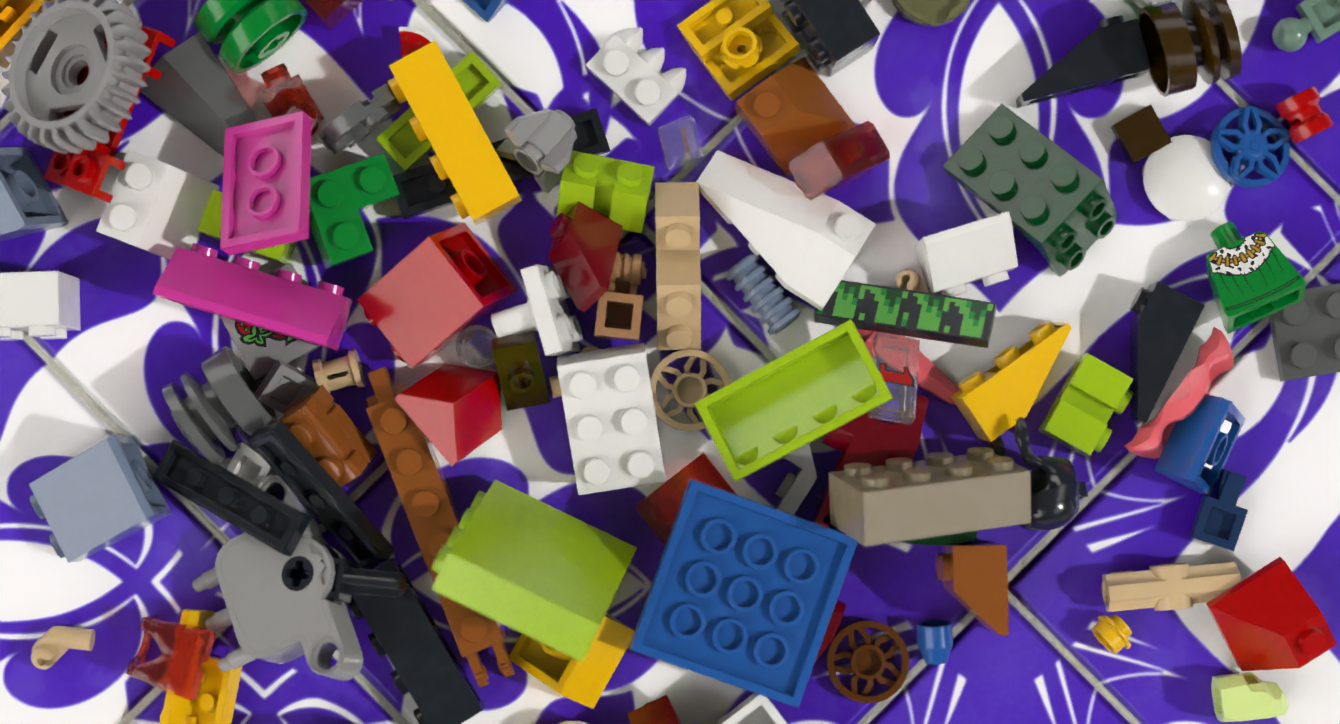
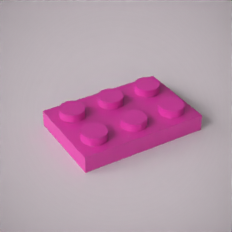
M304 111L225 129L220 249L228 255L309 239L312 118Z

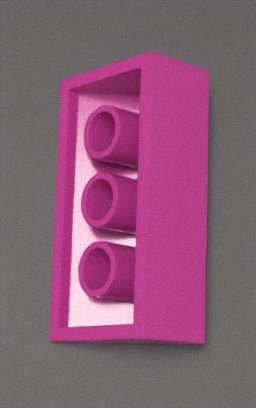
M196 243L192 244L191 250L177 247L155 285L153 294L171 302L338 351L353 303L349 298L342 296L344 288L323 281L318 282L317 288L300 283L302 275L279 268L276 269L275 276L258 271L260 263L239 256L234 257L233 263L216 258L218 250Z

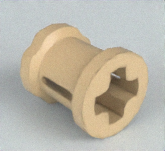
M356 349L349 350L347 356L329 361L312 360L317 386L323 384L329 393L356 385L358 388L366 387L363 368ZM348 371V372H345V373H341V374H338V375L331 376V375H333V374H337V373H340V372Z

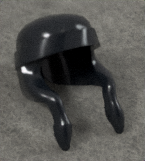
M1019 417L1016 421L1015 441L1018 444L1023 461L1027 465L1036 468L1035 470H1030L1031 523L1019 526L1029 531H1046L1062 527L1077 516L1080 507L1079 499L1088 497L1086 483L1077 481L1075 469L1070 460L1063 457L1034 456L1029 444V434L1025 420ZM999 436L990 442V448L994 449L995 454L1006 457L1004 443Z

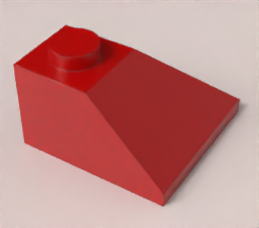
M1278 557L1206 603L1241 671L1301 668L1337 645L1322 612L1281 557Z

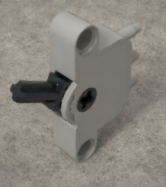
M278 475L265 476L258 481L256 486L277 498L284 491L283 501L311 516L312 519L291 557L283 555L244 532L222 546L217 554L214 568L202 573L200 577L193 580L192 586L197 592L220 585L227 607L206 619L205 626L208 631L214 632L233 625L238 643L241 646L219 659L218 667L221 671L227 672L255 659L283 664L305 655L309 667L316 674L341 681L350 680L358 675L361 670L363 655L345 602L350 603L351 595L400 599L407 590L406 577L402 572L356 568L357 563L345 559L342 553L324 543L315 515ZM337 649H339V660L336 663V665L332 667V655Z

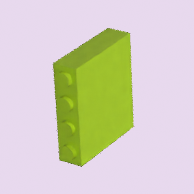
M495 479L487 493L481 490L478 491L471 507L466 509L459 525L455 526L446 545H443L431 569L439 573L431 590L583 662L637 547Z

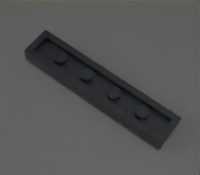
M596 108L571 116L575 123L574 130L577 134L572 151L593 155L610 152V147ZM505 139L491 143L495 151ZM496 151L513 184L534 177L535 174L523 168L516 159L511 160L501 157ZM432 163L393 176L400 194L396 199L404 220L453 204L450 196L457 193L450 178L443 181L440 180Z

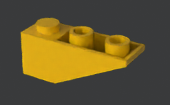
M1051 320L1043 322L1029 332L1028 335L1031 340L1018 349L1015 345L1006 348L994 357L993 360L996 364L983 374L980 370H977L958 383L960 390L953 394L951 398L980 440L992 442L1013 427L1019 417L1023 419L1027 417L1072 329L1069 323L1054 322L1052 324Z

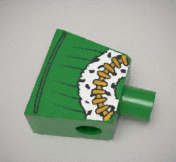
M1233 222L1224 223L1211 232L1210 236L1218 250L1206 256V273L1227 334L1304 300L1306 282L1265 232L1258 231L1242 238Z

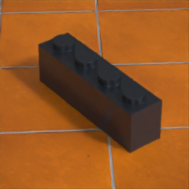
M393 557L372 569L402 572L406 577V592H404L400 599L351 595V601L348 605L357 619L365 617L373 631L368 634L372 646L380 657L387 654L395 668L394 671L390 672L394 683L403 695L410 693L418 708L413 710L418 723L461 724L483 711L486 706L397 557Z

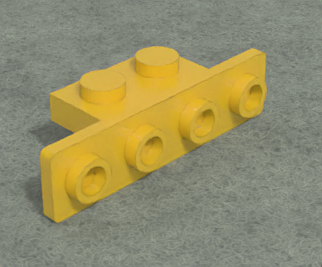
M183 609L181 613V619L176 631L177 639L172 665L168 672L169 681L164 707L160 714V724H232L242 666L223 672L218 667V661L221 658L208 655L212 632L207 630L205 621L214 616L215 612Z

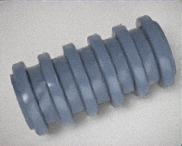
M750 254L734 265L728 271L726 278L728 281L734 280L736 283L734 289L737 292L742 291L744 293L742 299L745 303L751 302L753 305L751 311L753 313L758 312L761 316L759 319L760 323H767L770 327L767 332L770 335H776L799 318L801 310L799 308L794 309L790 305L793 300L791 297L785 298L782 294L784 288L782 286L777 287L774 284L776 281L774 275H767L768 267L757 262L760 257Z

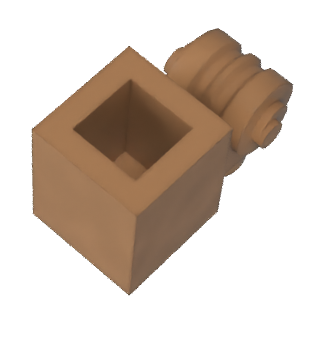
M616 253L608 292H605L598 299L595 338L639 343L644 297L637 295V287L641 284L642 279H646L647 273L645 262L642 261V254Z

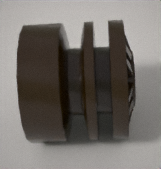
M1171 0L1144 7L1139 11L1138 22L1151 67L1148 72L1153 84L1162 96L1167 97L1195 88L1197 72L1208 85L1216 83L1220 77L1227 80L1240 74L1242 67L1241 45L1236 23L1227 0H1183L1182 13Z

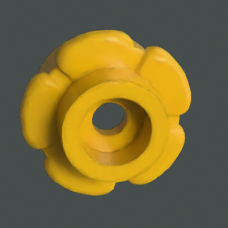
M737 27L728 31L720 45V51L724 54V63L734 69L743 66V68L754 66L759 61V53L763 50L761 38L744 27ZM744 46L746 48L745 51L742 53L738 52V48Z
M1113 614L1110 618L1106 615L1098 617L1099 622L1091 630L1097 640L1109 652L1116 655L1121 649H1129L1131 647L1128 637L1132 634V631L1119 616Z

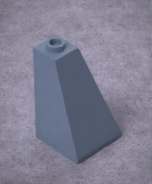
M0 147V241L62 227L69 222L46 180L43 179L44 176L27 147Z

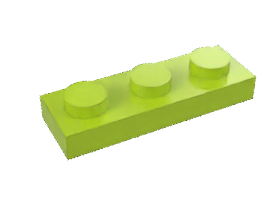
M473 51L452 69L473 111L478 109L503 86L499 79ZM411 107L376 138L379 144L405 172L412 169L433 149L428 139L420 143L408 119L415 116Z

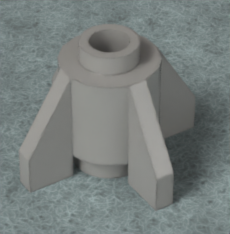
M544 109L516 117L505 129L509 137L504 140L496 151L501 157L511 160L516 159L523 168L535 174L534 178L542 191L549 193L560 181L563 168L570 161L573 144L577 139V134L574 130L575 123L569 115L558 109L555 111Z

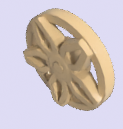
M686 349L668 355L657 365L650 379L655 412L663 422L678 430L698 431L707 428L704 421L700 422L693 413V408L696 407L694 403L710 395L707 393V385L713 384L725 387L730 384L725 368L715 357L700 350ZM690 357L684 366V374L679 369L667 366L676 359ZM696 358H700L699 374L690 373V368ZM706 361L716 368L722 380L711 377L706 380L703 379L707 373ZM661 372L674 374L677 377L674 384H669L661 375ZM657 380L665 389L673 391V393L667 394L660 405L656 396ZM675 399L679 406L674 410L664 413L663 410L668 402ZM684 407H686L687 416L694 424L679 423L671 419V417L680 414Z

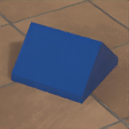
M1207 394L1193 414L1175 423L1154 470L1202 495L1211 497L1246 419L1232 401Z

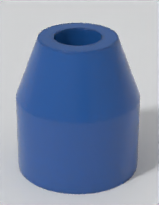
M933 619L917 623L918 647L926 664L939 665L947 663L953 646L951 621Z

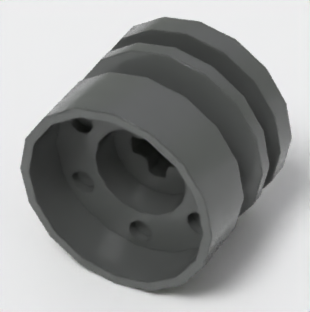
M224 346L201 362L203 373L208 381L204 385L192 374L186 372L181 375V381L187 394L173 382L162 388L164 398L171 409L173 420L182 434L193 447L197 448L213 464H217L226 458L220 441L233 452L240 448L239 440L234 430L236 426H239L249 436H252L256 430L278 421L274 409L257 400L254 394L259 384L254 380L237 355L227 346Z

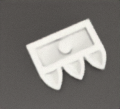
M641 27L630 28L618 35L615 33L586 64V68L650 126L682 91L686 80V69L674 68L659 75L658 73L664 62V48H652L638 55L637 52L643 39V29Z

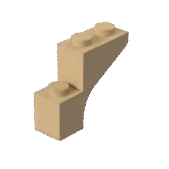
M699 182L655 183L657 350H701Z

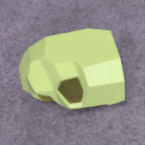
M1253 672L1212 676L1211 691L1214 711L1218 721L1241 722L1278 717L1287 713L1289 707L1288 697L1275 682L1262 681Z

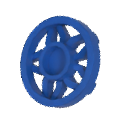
M1254 106L1238 108L1223 116L1216 124L1210 142L1212 159L1218 171L1229 182L1243 188H1260L1274 182L1286 169L1290 156L1288 140L1290 136L1287 129L1283 128L1281 123L1269 112ZM1240 116L1238 129H1225L1226 125L1233 118ZM1249 116L1253 124V129L1250 130L1248 127ZM1261 121L1267 124L1270 129L1260 132L1263 125ZM1275 135L1277 141L1273 144H1268L1266 137ZM1223 136H1232L1234 139L1230 142ZM1221 147L1229 153L1232 152L1233 157L1231 158L1230 167L1224 159ZM1279 148L1278 160L1274 154L1270 153ZM1264 159L1268 161L1272 170L1264 165ZM1239 165H1244L1245 168L1238 174ZM1255 169L1256 172L1266 178L1251 180L1244 177Z

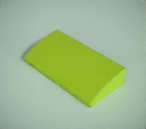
M850 319L694 404L734 481L737 482L892 400L893 397L855 323Z

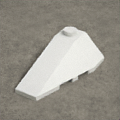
M719 150L716 151L696 181L699 182V192L728 224H734L750 242L748 247L757 257L761 255L776 272L774 277L780 284L821 311L876 225L871 220L834 198Z

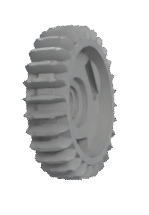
M55 0V4L44 1L42 3L43 12L41 14L31 12V24L29 26L20 25L23 34L19 41H12L16 46L13 55L5 57L11 64L10 69L1 74L5 79L9 80V84L1 89V92L9 97L4 103V108L11 112L9 121L17 126L18 132L33 141V143L59 153L66 154L71 152L80 154L83 148L94 150L97 141L108 143L109 131L121 132L119 122L122 118L132 119L129 109L133 103H141L136 97L139 88L147 87L146 82L141 80L142 74L151 70L150 66L143 62V59L151 54V50L143 45L148 40V35L141 30L142 22L133 15V11L117 0ZM104 38L107 39L108 52L104 44ZM88 65V77L81 85H78V74L84 66ZM78 110L67 118L62 119L65 111Z

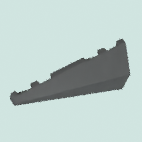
M200 32L164 54L155 63L153 68L162 72L159 80L144 76L146 78L144 82H146L147 87H142L140 92L222 157H224L226 128L260 121L208 41Z

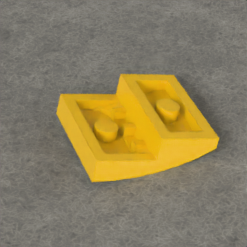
M711 0L677 25L690 47L731 101L801 51L799 43L774 14L772 5L768 0ZM733 28H748L762 40L763 50L759 53V61L750 68L740 66L734 69L723 61L724 54L720 51V45L726 33ZM741 46L738 48V52L742 53L746 48Z

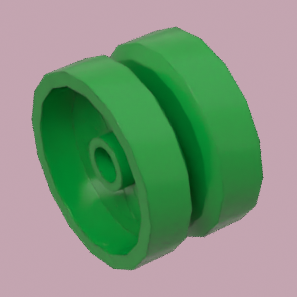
M207 0L195 16L193 25L211 45L222 43L219 55L236 74H240L258 66L284 46L305 22L308 12L298 0Z

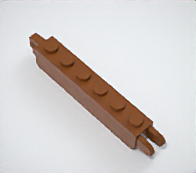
M382 367L367 373L375 395L366 398L369 405L366 411L434 584L439 574L431 570L442 546L446 545L455 526L459 525L461 518L432 443L394 400L398 394L406 390L404 384L394 387L387 368ZM437 592L461 656L467 657L478 686L481 688L489 685V675L478 651L490 646L493 647L498 667L505 677L514 675V668L504 644V640L507 638L502 623Z

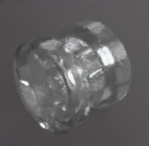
M473 325L464 329L456 341V352L461 362L470 368L483 370L495 365L491 339L498 338L496 333L482 325Z

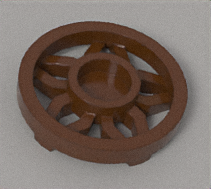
M862 620L845 626L835 635L827 652V670L832 683L844 696L860 703H876L893 696L905 682L909 670V654L903 639L894 629L878 621ZM864 628H876L887 634L876 638L874 644H871V637ZM854 630H858L862 635L864 644L859 646L855 644ZM848 634V645L853 652L843 651L835 654L839 643ZM894 639L888 651L883 653L879 648L880 644ZM898 647L902 661L900 672L892 663L886 662V659L891 658ZM846 657L850 658V666L848 667L834 665V661ZM885 668H888L897 678L896 681L881 676ZM836 672L843 674L854 672L851 678V691L842 685ZM862 678L867 680V684L859 695L857 694V680ZM875 678L880 684L891 686L882 693L867 696L874 686L873 679Z

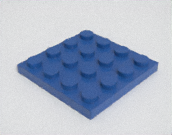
M690 478L629 648L632 651L799 708L858 542L845 533Z

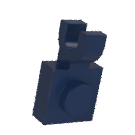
M1225 469L1222 470L1216 499L1206 495L1202 496L1189 536L1231 551L1235 550L1248 512L1247 509L1236 506L1246 481V476Z

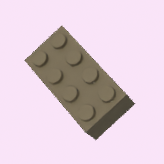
M989 447L969 448L966 455L953 456V454L948 452L929 453L926 455L927 460L912 461V459L905 457L889 458L886 460V465L871 467L868 463H849L844 465L843 471L829 472L830 524L864 546L1031 523L1030 470L1014 463L1013 458L995 454L994 449Z

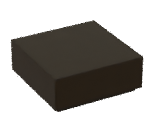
M1151 104L1110 127L1131 165L1172 143Z

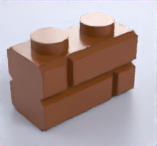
M323 384L294 402L277 421H282L340 487L357 478L377 453L340 405L334 402V398Z

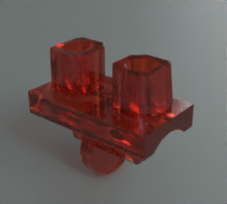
M285 63L263 72L261 77L267 90L259 93L272 118L304 111L312 118V137L318 130L319 122L324 120V117L300 75L297 74L292 77Z

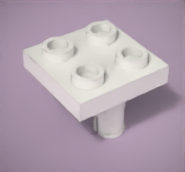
M534 265L521 269L528 294L527 303L491 314L493 328L497 337L538 331L546 356H563L579 352L578 341L583 339L582 330L575 315L570 316L565 299L570 298V294L556 269L543 265Z

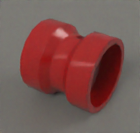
M1316 86L1275 105L1280 117L1287 119L1291 126L1288 133L1294 144L1334 126L1329 113L1323 112L1319 105L1321 97Z

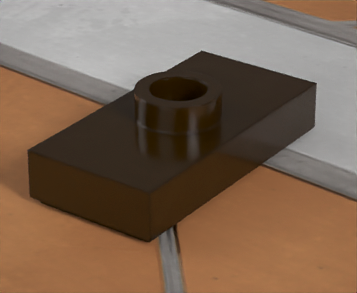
M531 331L491 339L492 352L507 411L550 403L549 391L535 332Z

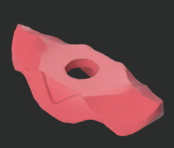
M1213 327L1211 336L1205 343L1199 346L1195 366L1174 391L1157 417L1140 426L1133 440L1124 445L1128 451L1144 458H1160L1175 423L1193 414L1205 396L1209 395L1212 381L1219 374L1233 368V353L1227 338L1221 330Z

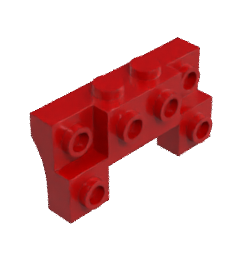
M142 26L141 30L148 35V40L143 45L151 50V54L143 59V62L150 66L158 44L173 48L176 40L158 30ZM104 38V44L108 52L107 39ZM88 65L80 70L77 77L78 85H81L87 79L89 74ZM150 66L151 70L142 74L159 80L162 72ZM139 88L138 93L136 95L137 98L142 88ZM133 103L129 109L130 115L133 111L135 103ZM78 110L65 111L62 119L67 118ZM122 118L119 122L121 132L116 133L110 130L108 143L97 141L94 150L83 148L80 154L71 152L64 154L54 151L43 179L111 203L113 195L100 190L109 166L120 170L124 169L126 162L115 158L114 155L129 119Z

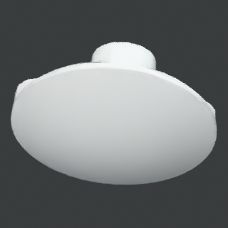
M1194 135L1171 137L1172 143L1150 154L1142 168L1146 195L1152 205L1172 221L1203 219L1215 212L1224 202L1229 191L1230 182L1218 171L1212 159L1210 141Z

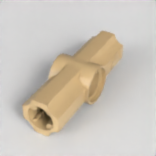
M1233 561L1189 566V563L1149 566V570H1130L1102 574V596L1107 612L1154 608V611L1192 608L1193 604L1211 601L1241 582V576L1237 563Z

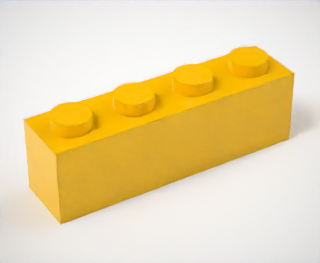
M436 41L390 64L389 68L394 78L387 82L399 104L408 101L415 116L408 119L420 143L427 139L430 141L436 154L429 159L440 180L443 181L450 178L457 193L450 196L462 220L470 216L475 225H478L521 202L522 199Z

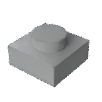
M277 359L254 395L259 402L284 414L294 402L314 390L317 383L313 377Z

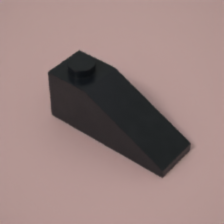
M1120 15L1099 21L1097 23L1098 29L1092 31L1016 99L1017 108L1145 75L1151 67L1138 19L1124 22L1123 16Z
M1159 281L1150 284L1147 289L1141 287L1130 306V310L1135 312L1130 322V377L1133 378L1130 385V390L1133 392L1130 400V420L1137 424L1147 423L1205 307L1204 304Z

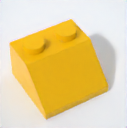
M606 613L583 662L523 633L520 635L509 657L512 662L558 694L594 709L631 643L635 630Z

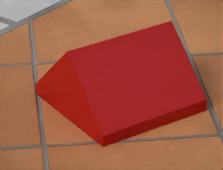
M445 363L394 398L451 466H454L502 430L500 384L498 372Z

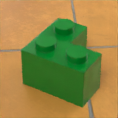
M385 153L310 178L309 226L325 269L374 251L359 211L390 201L400 195Z

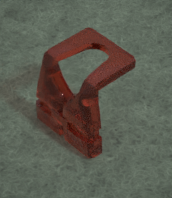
M156 615L142 617L139 629L144 631L143 641L138 654L129 661L126 674L163 691H167V689L174 691L176 696L188 700L196 699L205 673L202 664L209 660L216 636L215 632L200 627L186 628V624L157 620L158 616ZM153 637L162 654L154 660L145 662Z

